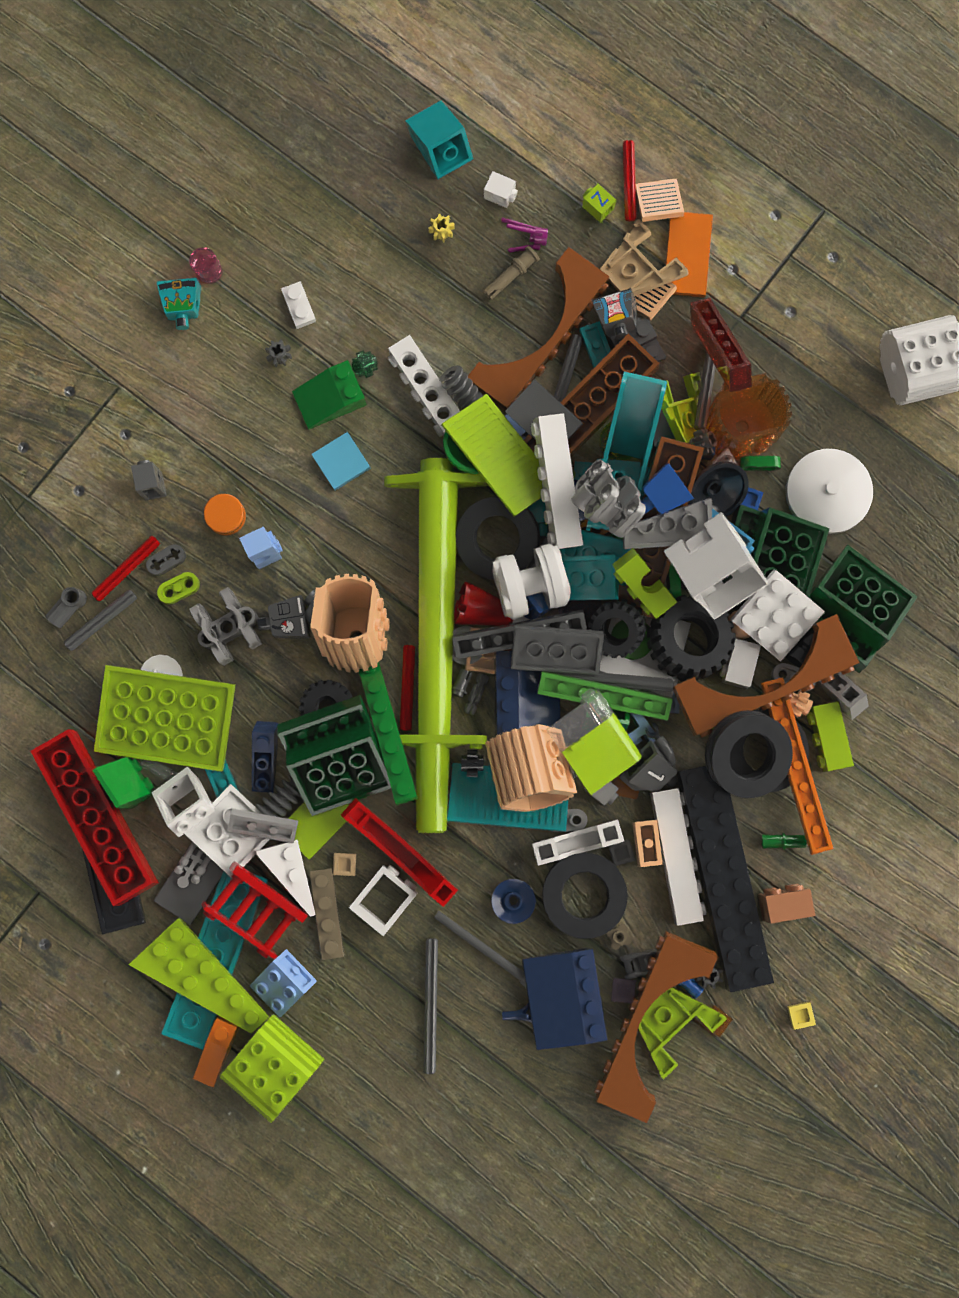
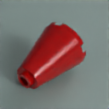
M464 582L459 591L461 596L456 601L454 609L455 624L500 626L513 622L514 619L504 616L499 598L471 583Z

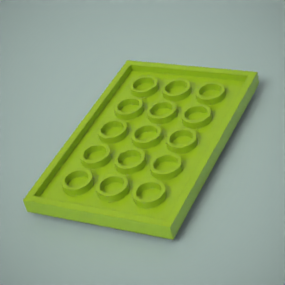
M105 665L94 752L222 772L224 771L236 684Z

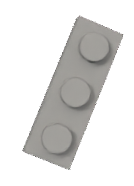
M232 809L228 831L294 843L298 821Z

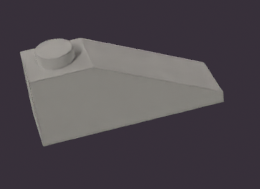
M841 671L833 674L835 679L822 684L821 680L817 683L833 702L839 701L840 709L852 720L869 707L867 694L846 675H842Z

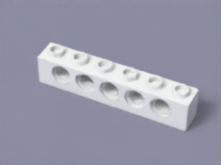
M409 335L388 348L390 354L388 359L394 368L398 367L401 371L399 376L405 385L409 384L412 388L410 392L416 402L420 401L424 406L422 411L428 420L432 419L435 423L433 428L437 435L444 437L445 429L441 426L442 423L459 413L460 410L451 396L448 395L447 390L442 387L443 384L439 381V378ZM413 360L415 363L413 366L407 367L404 365V362ZM418 377H424L426 379V381L423 384H417L415 382V380ZM430 394H434L438 397L433 402H430L426 399L427 396ZM445 411L449 416L446 419H440L438 414Z

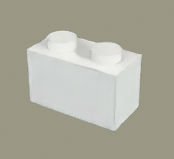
M736 639L731 643L735 647L729 655L730 659L721 668L720 676L723 677L721 683L748 689L751 687L761 645Z

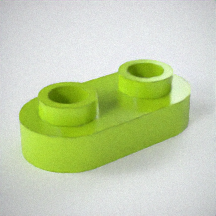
M191 572L182 573L159 586L157 590L158 598L165 604H174L196 593L200 587V581ZM192 581V586L187 588L186 583ZM169 590L173 591V595L171 597H167V592Z

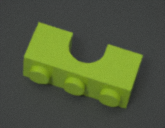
M634 548L612 564L616 570L613 573L621 584L625 581L629 586L627 591L634 599L639 598L642 601L640 606L647 615L652 613L657 619L677 603L660 579L651 586L641 585L642 578L651 570Z

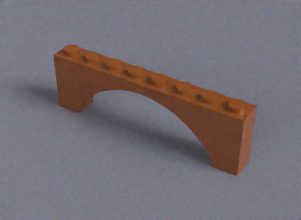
M570 247L567 248L556 262L555 271L559 273L563 284L565 307L560 324L553 336L539 350L525 358L495 365L482 364L479 361L468 375V378L473 381V385L477 386L478 391L483 395L487 394L495 405L504 412L532 383L536 376L540 377L546 369L545 364L548 360H554L559 352V346L561 344L565 345L570 339L572 329L574 327L578 328L584 320L583 315L586 311L591 312L594 308L592 300L597 299L599 295L603 296L610 286L608 285L609 275Z
M837 614L812 626L814 630L812 643L803 664L788 682L770 693L750 697L731 696L703 686L696 681L695 677L673 686V692L693 736L700 734L702 738L711 734L712 728L733 713L745 710L752 711L759 707L763 711L774 706L773 701L779 698L782 702L793 698V692L801 689V692L804 693L815 688L813 685L815 682L821 680L822 684L835 679L833 674L841 671L842 675L854 671L853 666L858 664L859 660Z
M665 931L663 937H658L655 945L657 952L654 957H650L646 969L649 971L646 978L642 977L637 989L640 992L637 999L633 998L630 1003L629 1011L631 1013L629 1018H624L621 1024L620 1031H622L620 1039H615L611 1049L614 1052L611 1060H606L603 1067L604 1077L602 1081H597L594 1089L598 1103L645 1123L648 1122L656 1101L655 1096L648 1092L642 1082L635 1062V1040L640 1022L651 1004L670 988L701 976L709 978L718 958L716 952Z

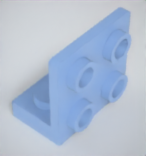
M286 949L254 980L250 987L278 1017H282L317 980Z

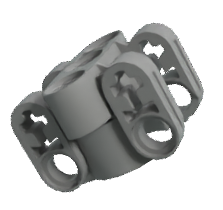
M598 459L577 481L575 485L576 493L571 498V501L584 512L585 518L593 523H603L609 527V531L612 534L622 538L643 517L646 506L641 502L639 498L641 496L640 491L631 477L623 476L615 480L612 476L613 470L610 465Z
M229 587L220 591L219 594L230 612L219 619L212 621L207 610L200 603L189 609L197 624L202 627L198 634V642L201 646L211 649L218 662L222 665H226L234 660L226 643L242 634L252 650L262 645L260 638L253 629L257 624V613L250 607H241L237 597ZM247 612L252 614L249 622H246L243 616ZM232 623V631L224 633V625ZM205 636L211 641L210 644H205Z

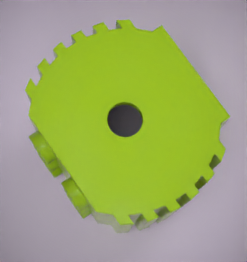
M273 1014L224 1070L220 1078L272 1123L324 1061V1058Z

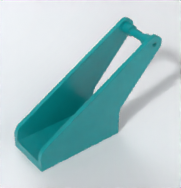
M624 371L603 461L607 463L609 452L643 459L637 488L641 493L667 381ZM588 520L587 531H590L591 528L609 531V527L603 523H593Z

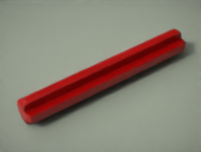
M625 140L623 142L625 221L633 222L636 220L634 141Z
M150 536L92 591V596L98 601L103 600L160 545V542L154 536Z
M404 645L400 709V730L410 731L412 729L415 646Z

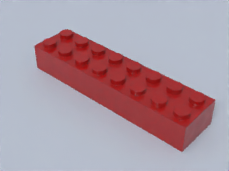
M68 729L31 750V754L112 905L121 906L157 885L159 882L119 808L115 807L92 771L96 768V765L78 732Z

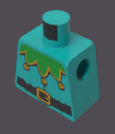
M187 278L157 281L166 317L168 320L176 321V329H189L188 319L199 316L201 284L198 279Z

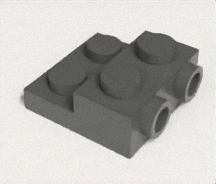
M641 317L637 318V327L635 330L628 331L627 333L658 362L665 360L666 355L656 339L657 334L648 318L644 320ZM615 336L609 338V344L613 350L620 342L615 339Z

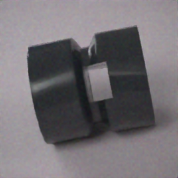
M807 631L785 656L786 659L799 668L809 652L813 633Z

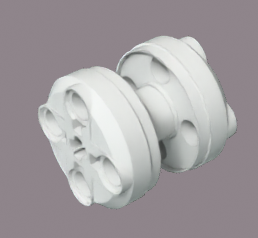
M546 544L535 548L534 559L536 567L519 571L513 554L499 556L492 562L493 576L505 617L517 619L528 615L526 596L543 592L549 609L566 606L570 599L571 589L558 545Z

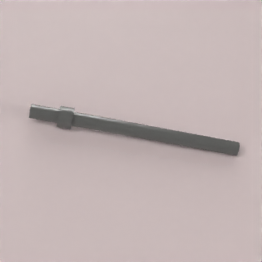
M438 911L434 917L437 921L520 980L519 983L526 987L525 976L522 970Z

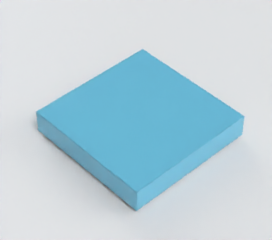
M348 432L312 454L335 491L371 469Z

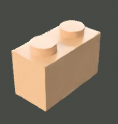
M657 820L632 822L638 867L663 865Z

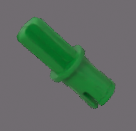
M782 833V835L762 834V849L782 848V850H785L786 848H805L807 846L805 835H785V833Z

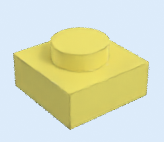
M810 1002L787 1006L792 1029L796 1030L816 1025Z

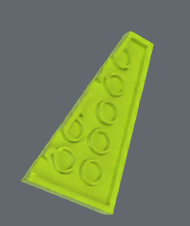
M181 918L173 922L128 964L251 1034L269 1018L266 1012Z

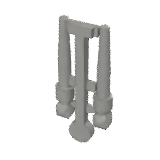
M193 841L185 855L179 860L180 864L174 869V872L178 875L182 874L184 870L187 871L177 881L178 886L181 888H186L189 885L188 878L191 874L194 875L191 878V882L198 884L201 875H204L206 867L211 860L207 855L204 860L200 859L204 853L201 849L196 856L192 854L197 846ZM189 858H191L193 862L190 867H185L190 861ZM197 863L201 864L200 866H198L196 871H194V868L197 865Z

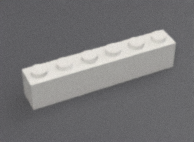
M564 413L539 416L533 419L531 432L536 438L534 452L536 458H539L538 478L542 480L543 485L541 499L545 502L546 506L544 520L549 526V533L547 534L548 544L558 545L559 549L582 546L583 540L578 508L571 501L575 494V486Z
M677 788L650 793L654 818L658 823L661 855L674 923L678 926L704 921L703 915H706L704 902H700L699 898L702 888L700 880H696L694 871L698 870L696 859L691 857L690 849H693V841L691 836H687L686 827H689L687 814H683L682 805H685L683 792H679Z

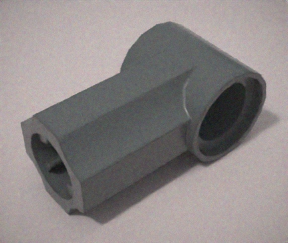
M74 587L64 589L61 593V598L45 615L47 620L61 629L76 610L86 604L87 596L85 592ZM76 592L77 600L72 603L71 596Z

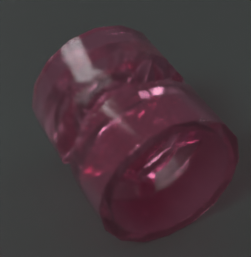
M203 247L192 252L189 263L197 278L205 284L216 283L221 278L223 269L214 252Z

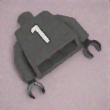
M652 723V726L656 729L655 733H650L647 728L645 730L646 735L649 738H654L656 741L653 742L651 740L640 750L641 759L619 775V779L632 790L658 792L664 785L673 787L677 783V770L674 766L676 759L673 748L664 736L661 737L658 734L659 727L656 723Z

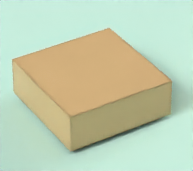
M334 853L333 875L355 876L357 854Z

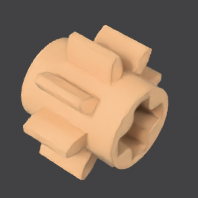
M801 690L798 693L793 692L794 697L790 698V703L794 716L797 718L801 714L807 716L813 705V701L809 700L810 694L807 692L802 693Z

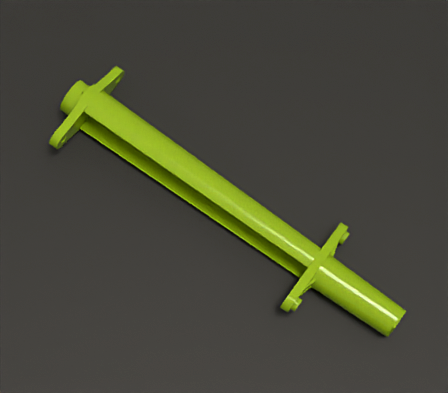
M427 458L420 461V471L417 473L385 476L384 486L388 488L419 489L418 735H400L403 745L416 748V793L418 797L416 799V830H418V833H444V831H447L450 749L464 745H470L469 749H483V745H486L485 742L487 741V736L450 735L458 488L489 485L480 474L454 472V465L448 459Z

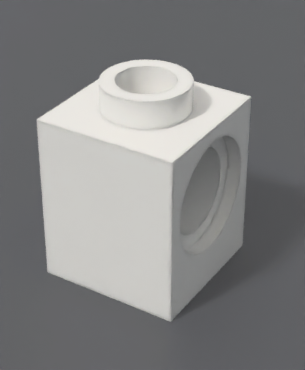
M493 171L484 188V199L507 208L509 202H514L518 192L515 189L516 181Z

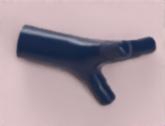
M529 1003L516 1011H502L503 1021L523 1020L532 1023L531 1017L526 1014L529 1009Z

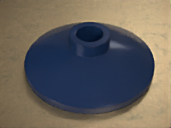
M508 879L501 882L495 888L491 904L494 913L499 919L506 923L517 924L527 920L532 915L536 899L532 888L526 882L519 879ZM516 897L518 902L515 905H511L509 899Z

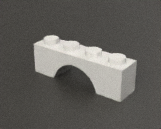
M613 820L532 843L537 865L539 866L573 854L624 842L619 821Z

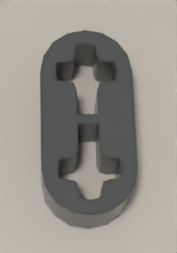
M170 545L147 560V570L155 576H161L182 564L186 559V552L179 545ZM173 550L181 552L178 554L179 559L171 558L168 560V558L173 556ZM155 561L158 563L165 561L160 564V570L152 569L155 566Z

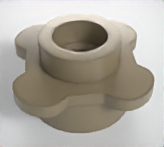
M620 924L619 927L606 933L610 937L611 947L614 950H618L623 945L628 946L632 942V938L627 933V926L624 924Z

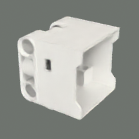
M722 513L704 523L707 531L703 529L687 540L686 543L680 539L664 550L696 602L698 601L714 620L769 584L746 548V544ZM731 574L733 578L723 583L722 580Z

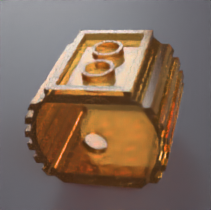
M766 373L752 376V379L751 377H746L722 384L709 407L706 426L708 432L712 431L716 436L717 446L715 448L717 450L715 453L718 456L726 448H729L735 459H740L752 452L762 454L767 452L768 448L778 441L790 424L788 420L792 416V411H788L792 406L791 402H787L790 399L789 395L784 394L786 390L784 386L779 387L780 382L777 379L771 380L766 376ZM739 421L746 422L748 425L747 431L739 432L736 429V423Z

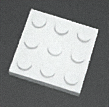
M774 569L766 578L769 584L750 596L732 616L731 620L781 661L825 611Z
M230 784L212 803L215 811L184 834L231 877L233 873L229 867L234 861L244 867L256 855L255 851L260 850L270 839L228 831L232 809L262 814Z

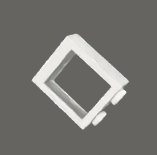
M188 767L152 792L166 825L178 837L215 811L200 779ZM195 789L200 799L175 817L170 806Z
M383 865L349 907L382 936L387 933L418 894L415 891L417 886L408 879L404 882L399 878L398 875L400 873L391 865L388 867ZM383 874L409 894L386 924L361 904L362 900Z

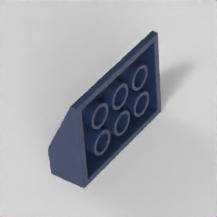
M512 651L495 652V737L499 734L502 735L504 732H510L513 729L535 726L537 724L560 729L558 727L561 724L560 698L537 693L542 671L511 669Z
M581 948L522 959L536 1050L585 1045L607 1040L593 949Z

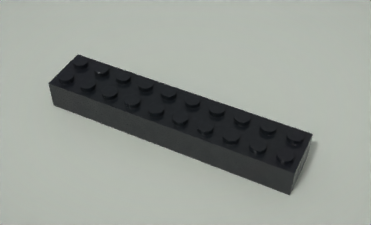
M706 766L677 772L680 791L684 795L685 813L688 816L689 830L720 966L723 970L722 975L725 988L731 993L773 984V975L731 795L712 779Z

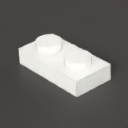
M301 281L281 288L297 329L316 322Z

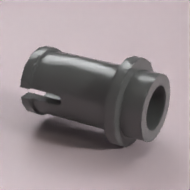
M464 669L459 670L455 684L452 686V695L463 698L467 694L466 688L473 675L471 672Z

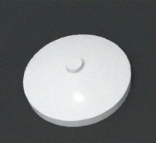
M821 449L809 453L794 466L787 479L786 500L792 515L830 528L828 534H838L853 528L865 517L872 503L873 485L867 469L857 458L841 450Z

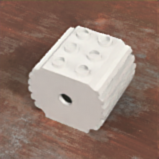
M954 315L891 329L883 333L879 346L881 351L880 362L890 396L895 399L897 405H905L959 391V322Z

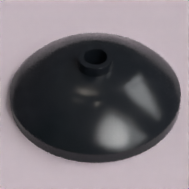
M728 461L714 463L706 467L695 478L691 492L693 499L688 502V505L711 498L712 509L722 513L725 517L731 515L739 508L747 495L749 481L746 472L738 464Z

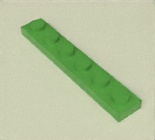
M545 671L541 673L537 692L541 695L668 720L673 700L672 697Z

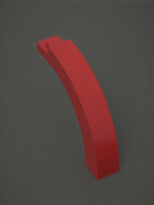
M355 798L341 813V816L387 854L441 906L444 907L458 891L427 859Z

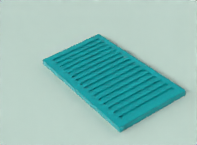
M461 763L452 764L448 822L566 832L568 800L536 811L501 809L498 803L491 766H483V772H478V777H467V772L461 771Z

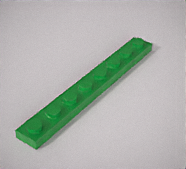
M378 662L377 667L372 669V666H370L368 671L359 669V674L396 805L416 800L418 797L380 663Z

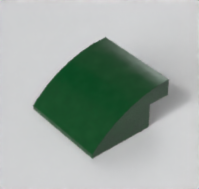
M740 505L734 512L731 523L755 540L753 544L755 549L751 556L765 578L775 569L809 598L830 528L771 507L758 511ZM730 574L728 577L724 578L722 582L726 583L727 581L732 579V575Z
M847 544L813 587L809 598L825 611L814 624L837 614L859 660V663L853 667L856 672L860 673L868 666L876 652L891 639L918 596ZM811 627L808 631L814 633V630Z
M360 695L277 724V734L286 750V767L311 816L351 803L355 798L360 800L391 789L377 735Z

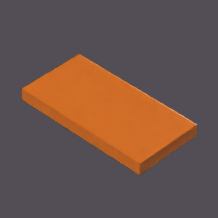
M684 212V217L670 218L666 265L677 258L689 272L687 276L671 282L677 288L673 295L705 298L713 215Z

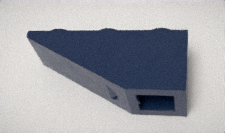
M257 721L252 730V791L269 793L271 791L274 793L278 751V722Z

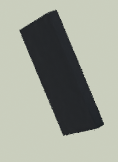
M83 851L101 934L146 923L140 894L121 906H113Z

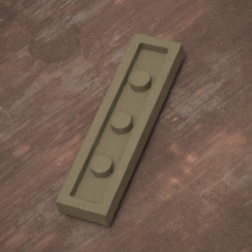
M333 868L310 871L322 960L344 957Z

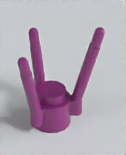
M501 218L502 222L508 223L506 225L507 228L530 233L529 242H533L532 245L509 248L508 252L525 251L527 246L540 250V246H546L548 229Z

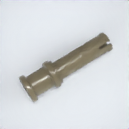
M530 246L525 247V251L518 258L512 259V265L483 289L484 294L492 301L518 275L525 274L534 262L540 261L537 253Z

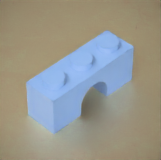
M264 527L239 538L248 558L252 562L254 561L258 569L282 559L280 552L283 549L278 539H276L271 531L267 532Z

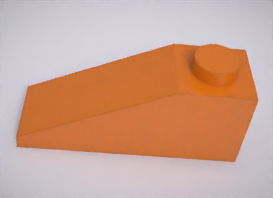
M221 1016L216 1018L193 1077L194 1080L214 1088L240 1027Z

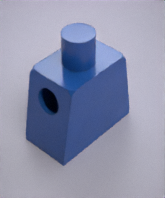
M666 463L641 488L647 496L641 500L646 506L644 514L654 507L659 514H664L693 499V496L669 463Z

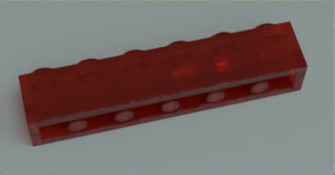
M711 298L690 302L691 325L729 391H741L752 387L751 363Z

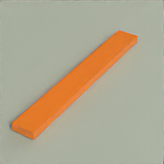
M783 677L761 683L763 694L770 693L784 685ZM779 698L773 701L774 706L768 708L770 718L776 720L785 728L792 742L793 757L787 776L810 854L813 855L832 850L834 848L790 699L782 702Z

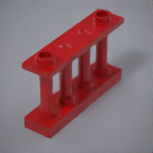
M234 861L229 867L233 873L231 881L212 905L205 901L202 902L201 905L203 910H205L203 914L212 921L218 919L258 948L256 951L263 957L268 958L270 956L276 959L278 956L272 949L292 921L295 922L297 919L303 923L308 915L304 910ZM246 882L251 886L249 888L250 892L231 917L228 918L220 913L219 910L237 886ZM262 894L268 898L266 901L268 904L246 931L237 925V922L256 897H260ZM281 907L286 911L284 913L285 917L267 941L263 943L254 937L274 909Z

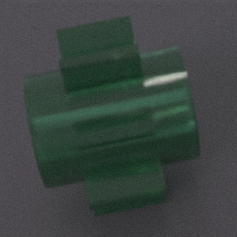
M360 351L352 359V369L359 377L365 376L368 378L374 375L373 371L378 370L377 358L371 354V351L366 353Z

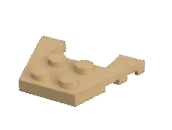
M640 219L634 223L632 231L625 235L618 249L615 248L600 268V270L609 275V282L618 292L631 288L634 296L689 274L688 269L677 258L658 271L636 248V246L651 236L650 230Z

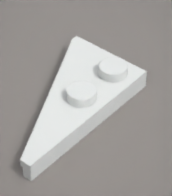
M295 839L294 843L285 842L256 850L255 854L275 875L310 917L316 915L298 840Z

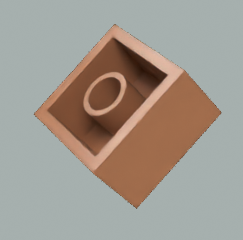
M785 885V890H781V888L776 889V887L763 889L762 894H758L762 921L772 924L816 916L811 889L804 888L803 885Z

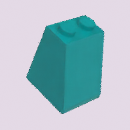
M442 100L405 120L411 138L437 179L473 160L463 125Z

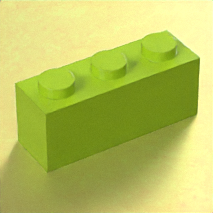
M839 701L811 707L807 714V720L809 725L813 727L812 741L814 746L818 748L817 762L819 768H822L823 772L854 766Z

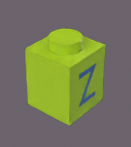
M599 184L594 188H588L583 195L582 207L600 223L615 209L616 199Z

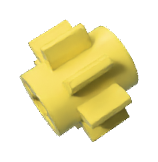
M438 214L435 220L430 219L432 226L429 227V233H434V240L440 239L445 242L448 236L453 237L451 230L455 229L454 223H449V215L443 217Z

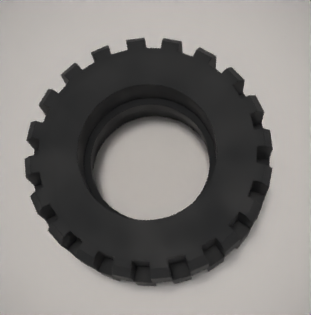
M682 595L676 598L677 603L657 619L652 618L650 622L651 627L647 632V637H650L647 646L648 649L653 650V653L650 654L652 660L657 659L660 663L657 667L660 670L665 668L668 671L667 675L672 677L677 675L681 681L695 677L697 681L700 678L709 677L722 668L730 659L729 655L735 647L731 643L736 640L735 633H731L734 625L732 621H728L726 618L729 616L727 612L714 620L707 610L698 601L696 602L691 595L688 597ZM678 621H692L704 630L708 641L707 651L704 655L692 656L679 648L674 638V626Z

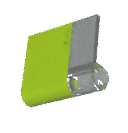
M589 689L582 694L581 705L546 730L588 793L592 795L638 762L642 755L600 691Z

